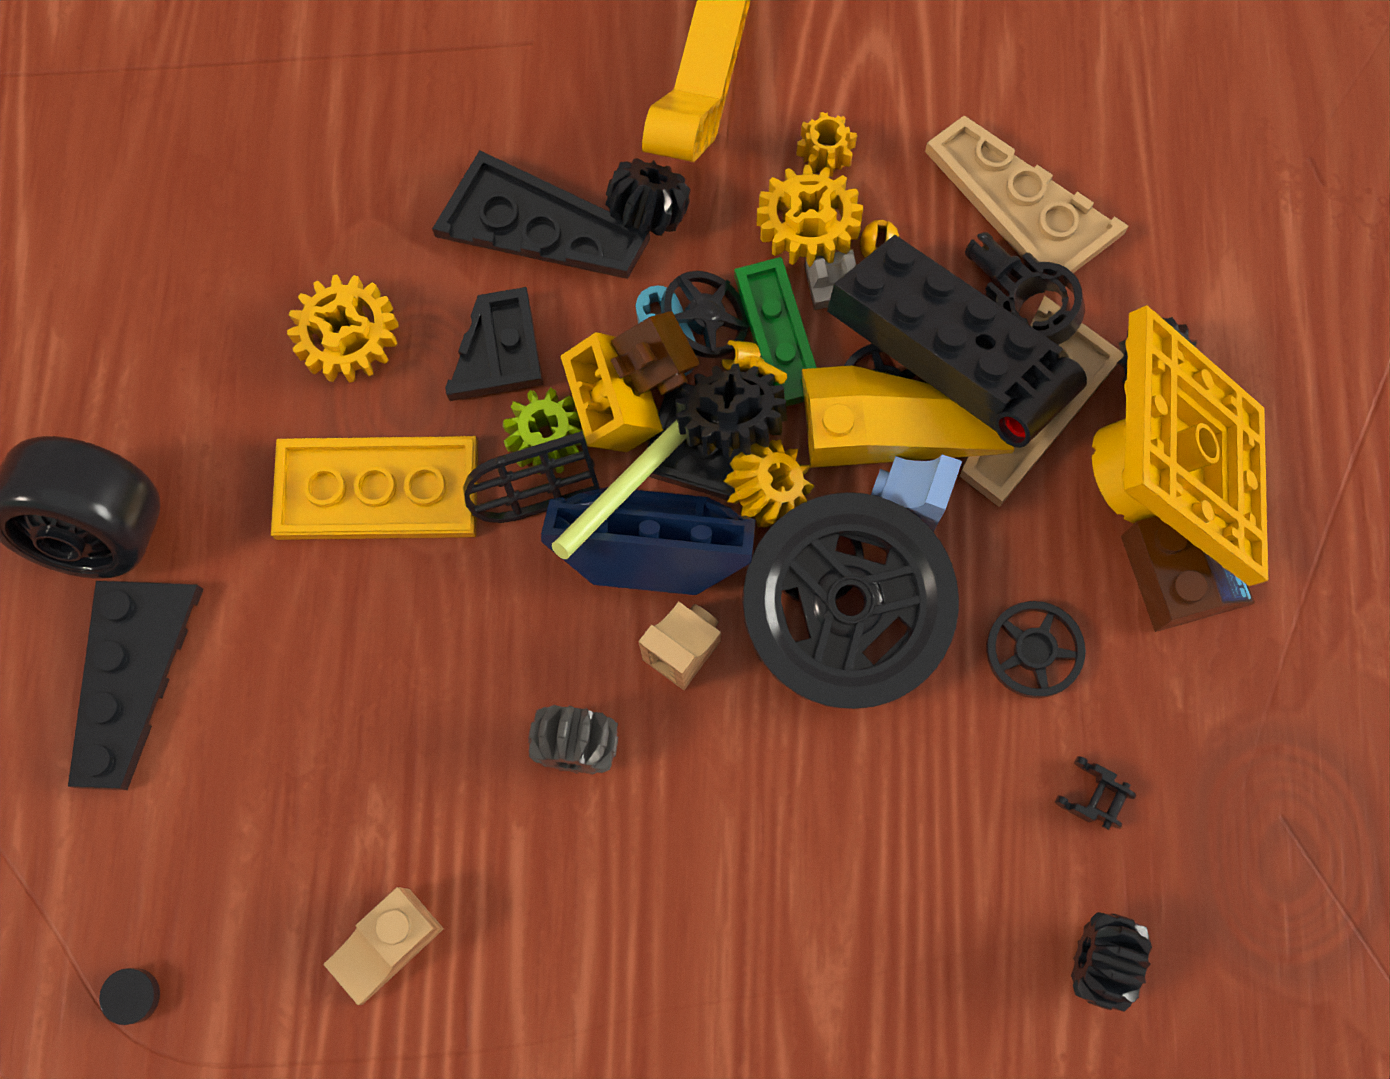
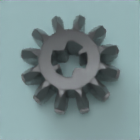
M557 705L543 707L536 710L534 721L530 725L528 736L529 757L534 762L541 763L544 767L559 769V771L591 775L604 773L610 770L613 758L616 757L619 739L617 736L618 723L612 718L606 717L603 713L592 712L587 708H574L570 705L568 707Z

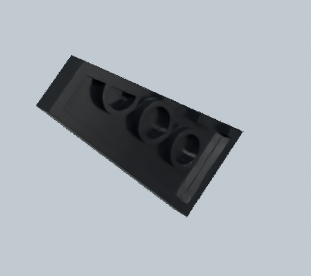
M480 150L432 228L436 238L625 279L629 278L650 240V231H645L641 234L636 228H625L623 221L613 219L609 211Z
M96 581L68 787L128 790L152 727L149 724L158 698H163L170 680L166 677L176 650H181L188 629L185 627L193 605H198L204 590L199 585Z

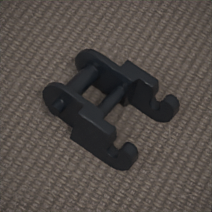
M1077 756L1074 764L1096 776V783L1098 785L1089 804L1084 807L1078 803H1069L1067 798L1059 795L1055 803L1087 822H1092L1096 819L1104 822L1102 827L1107 830L1111 826L1121 829L1122 823L1117 820V817L1126 798L1135 799L1136 793L1129 789L1131 786L1129 783L1123 782L1121 785L1115 782L1117 774L1099 764H1089L1086 758ZM1105 788L1116 793L1107 813L1096 808Z

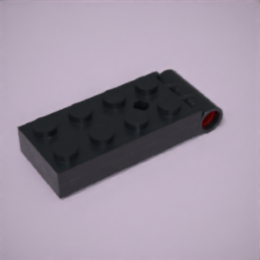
M895 234L833 285L827 308L828 313L995 430L1004 442L1013 447H1025L1087 385V376L1083 368L1070 358L1060 357L1063 351L1062 347Z

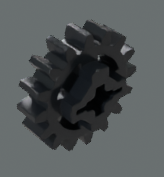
M733 364L729 371L723 372L718 366L712 367V376L709 377L697 373L694 375L695 386L683 385L681 387L682 398L675 400L680 435L686 434L687 443L690 447L702 443L703 453L706 455L712 453L716 448L722 449L724 458H729L733 449L739 448L746 456L750 455L752 444L757 443L762 447H768L770 445L769 434L780 436L782 434V422L787 421V406L783 385H775V377L771 373L760 378L759 370L756 366L751 367L747 372H741L739 364Z

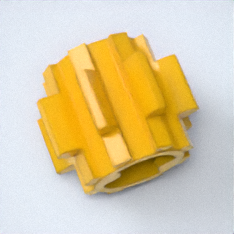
M820 112L819 119L816 121L811 119L809 123H802L800 135L802 139L797 142L796 155L803 157L804 162L808 161V165L811 166L813 173L821 172L824 167L830 168L829 177H832L833 171L836 168L841 170L843 166L849 167L851 165L853 153L850 150L855 148L857 133L850 132V128L845 127L846 118L844 116L840 117L837 115L835 118L828 116V113ZM822 143H827L832 146H824L822 145Z

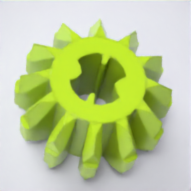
M552 388L547 391L544 400H539L537 393L530 390L527 394L530 404L527 406L513 401L511 409L516 417L507 418L503 421L505 432L510 434L504 440L508 452L519 451L580 431L583 432L578 413L574 411L576 407L574 399L571 396H567L558 402L557 392ZM548 425L553 435L543 438L539 428ZM581 443L547 453L549 459H558L578 453L579 450L576 446L581 445ZM540 456L517 462V465L524 467L533 461V466L542 464ZM564 465L554 468L557 473H562V471H564Z

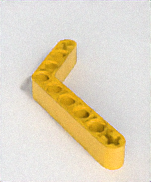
M697 0L675 87L671 92L650 106L644 126L642 152L695 162L714 142L718 133L751 0Z

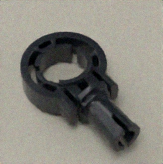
M988 232L977 235L978 239L984 244L982 247L972 239L965 250V255L994 281L995 285L990 282L985 288V294L988 298L1028 324L1027 319L1019 315L1023 303L1033 295L1045 293V290L1055 291L1062 297L1063 304L1060 310L1049 317L1048 320L1033 322L1032 327L1057 345L1068 340L1078 330L1085 314V301L1081 285L1077 277L1069 269L1052 262H1039L1031 253L1027 252L1022 256L1023 264L1018 256L1011 257ZM1065 287H1067L1074 295V304L1071 311L1069 297Z

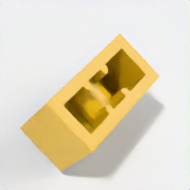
M595 332L562 354L561 360L587 446L628 452L662 432L663 428L651 391L639 395L630 376L620 379L611 362V359L618 356L611 342L616 337Z

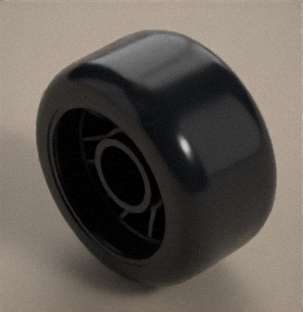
M59 436L30 438L21 441L7 453L0 466V542L4 546L37 565L83 578H114L130 572L139 564L145 554L160 513L159 493L153 482L141 469L122 456L103 447L82 440Z

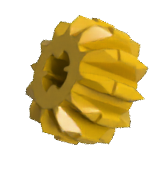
M781 440L770 441V445L766 448L757 443L752 444L750 455L746 456L741 452L734 456L730 462L734 471L729 473L723 482L735 488V493L730 495L727 502H740L743 506L741 516L745 515L751 518L754 516L757 527H768L775 524L790 510L807 502L805 495L811 492L814 485L805 480L803 475L808 472L811 465L801 464L799 466L796 461L798 449L790 448L784 451Z

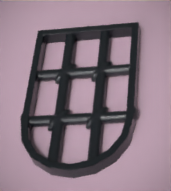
M580 431L498 456L478 465L467 476L463 486L466 507L473 516L485 522L505 523L547 511L550 499L520 508L519 500L545 492L553 494L554 498L551 499L559 497L568 499L579 493L600 489L594 471L595 462L590 458L583 432ZM581 443L583 450L581 452L558 459H549L547 453ZM540 456L542 464L516 472H507L505 466ZM586 459L588 471L562 479L555 477L554 468ZM495 469L498 470L500 477L474 484L484 474ZM538 473H546L549 483L524 491H514L512 481ZM592 478L593 486L561 495L559 488ZM495 486H504L507 496L474 505L470 499V494ZM503 505H511L513 511L501 513L486 511Z

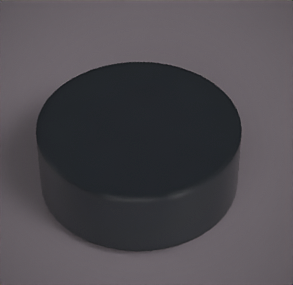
M121 969L110 975L104 982L99 995L100 1008L105 1017L115 1024L130 1025L140 1023L149 1018L156 1010L160 999V988L155 977L144 969Z

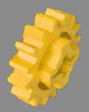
M805 165L802 175H796L792 169L788 168L785 169L784 182L774 177L769 180V192L761 191L759 195L756 224L761 227V241H772V254L774 256L787 251L789 252V264L794 265L799 256L806 257L807 264L811 267L818 256H823L829 264L833 263L835 249L845 254L850 251L851 239L858 240L863 205L857 204L859 194L857 189L846 190L847 177L842 175L832 180L829 178L830 168L824 167L820 174L816 175L812 173L810 165ZM835 208L838 209V211H839V213H840V215H841V221H840V222H839L838 220H836V219H837V212L834 210ZM779 209L783 211L782 219L785 220L783 223L780 222L777 215Z
M333 275L331 287L325 288L317 280L313 283L316 291L313 297L302 293L298 296L304 306L303 310H290L289 316L294 324L298 325L287 330V335L293 343H296L292 348L300 361L306 360L305 365L314 375L323 368V374L330 382H334L339 372H343L349 383L354 382L356 370L362 369L368 376L373 375L370 363L377 360L386 364L389 360L383 351L384 346L396 347L397 340L390 331L398 328L399 324L395 315L390 313L393 307L388 297H380L381 293L373 282L363 289V284L359 276L356 275L352 276L348 285H343L339 276ZM363 306L373 313L374 323L370 322L367 317H364ZM313 334L318 335L319 339L322 340L323 352L315 347Z

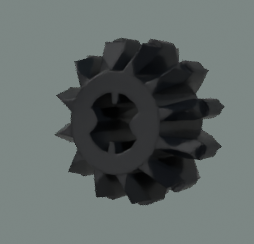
M635 158L632 163L628 161L619 163L612 179L609 180L605 205L610 209V216L615 220L623 221L625 228L633 227L638 229L641 234L645 231H651L657 236H662L664 231H676L679 223L682 222L690 202L689 194L691 189L685 184V177L681 174L672 173L670 166L663 167L657 165L654 160L648 163Z
M1097 912L1090 922L1084 926L1083 935L1077 941L1078 948L1073 957L1075 962L1071 973L1073 989L1076 996L1087 1000L1088 1003L1094 1006L1125 1012L1139 998L1140 988L1142 984L1146 983L1145 975L1147 968L1151 965L1148 959L1152 949L1147 927L1135 923L1133 919L1113 913L1109 915Z

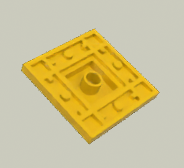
M1148 305L1130 312L1128 338L1126 339V350L1128 353L1127 380L1124 384L1126 418L1100 428L1096 432L1092 447L1095 449V453L1091 455L1093 472L1101 494L1117 515H1124V520L1131 523L1153 516L1159 517L1164 523L1171 526L1194 546L1201 549L1248 586L1268 581L1264 407Z

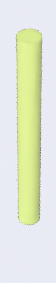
M677 419L552 543V549L556 555L562 559H568L687 438L686 434L680 435Z

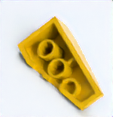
M852 365L802 369L810 468L893 462L895 456L906 460L937 459L942 454L956 458L1012 454L1014 452V447L1004 442L995 430L928 383Z

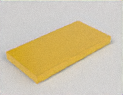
M476 436L276 439L271 536L275 540L476 537V517L472 515L465 505L463 486L467 476L478 466V440ZM477 492L470 494V499L474 505H477Z

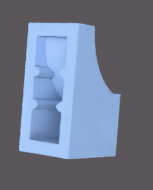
M943 454L939 458L930 461H913L895 456L890 472L883 469L879 470L871 495L882 497L905 507L918 516L934 532L946 510L962 461Z

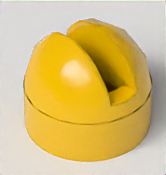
M874 220L864 228L860 239V250L865 258L877 249L875 245L878 232L886 233L885 242L894 234L900 237L897 228L891 222Z

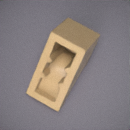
M678 601L672 611L657 625L653 626L651 624L638 641L643 661L678 687L685 690L721 642V632L715 628L719 622L702 607L693 604L689 609Z
M397 887L355 925L357 928L353 934L323 965L356 1004L363 1005L444 928L410 889Z

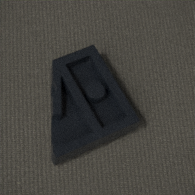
M527 287L478 295L470 316L472 319L470 329L464 334L458 350L460 357L452 380L448 379L445 387L449 401L543 385Z

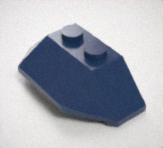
M608 487L579 493L568 499L562 497L550 499L541 532V542L553 551L552 543ZM635 490L568 559L563 560L593 585L697 595L751 563L756 520L749 516H740L730 507L709 497Z

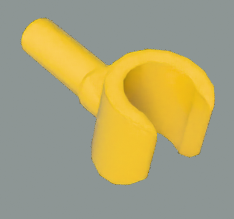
M728 341L727 344L732 345L735 349V359H722V365L725 369L730 370L733 364H739L740 371L747 372L751 367L756 366L762 375L771 373L775 377V382L779 384L785 383L787 373L760 358V350L756 343Z

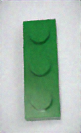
M782 256L734 269V278L754 343L757 344L760 350V358L787 373L785 383L779 384L775 382V385H783L786 406L804 402L802 369L817 367Z

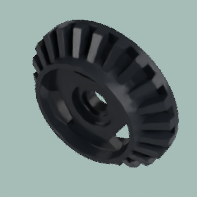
M846 492L817 497L802 503L786 513L766 532L752 555V561L748 564L742 590L746 631L760 661L765 664L777 681L791 689L796 695L833 708L859 709L874 707L901 698L917 688L934 672L944 658L952 642L959 613V594L954 568L938 537L918 516L905 507L882 497L864 493ZM847 537L878 546L887 553L884 565L835 551L838 538ZM853 586L862 593L864 606L859 614L847 616L838 610L835 597L841 587ZM794 588L798 592L809 639L795 642L788 630L781 603L782 591ZM898 618L907 627L904 636L873 665L862 652Z

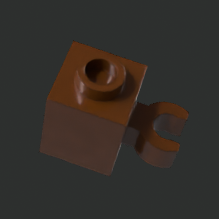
M673 311L648 317L611 340L618 354L617 357L611 359L620 379L630 376L639 395L657 388L661 396L687 383L688 380L684 373L700 365Z

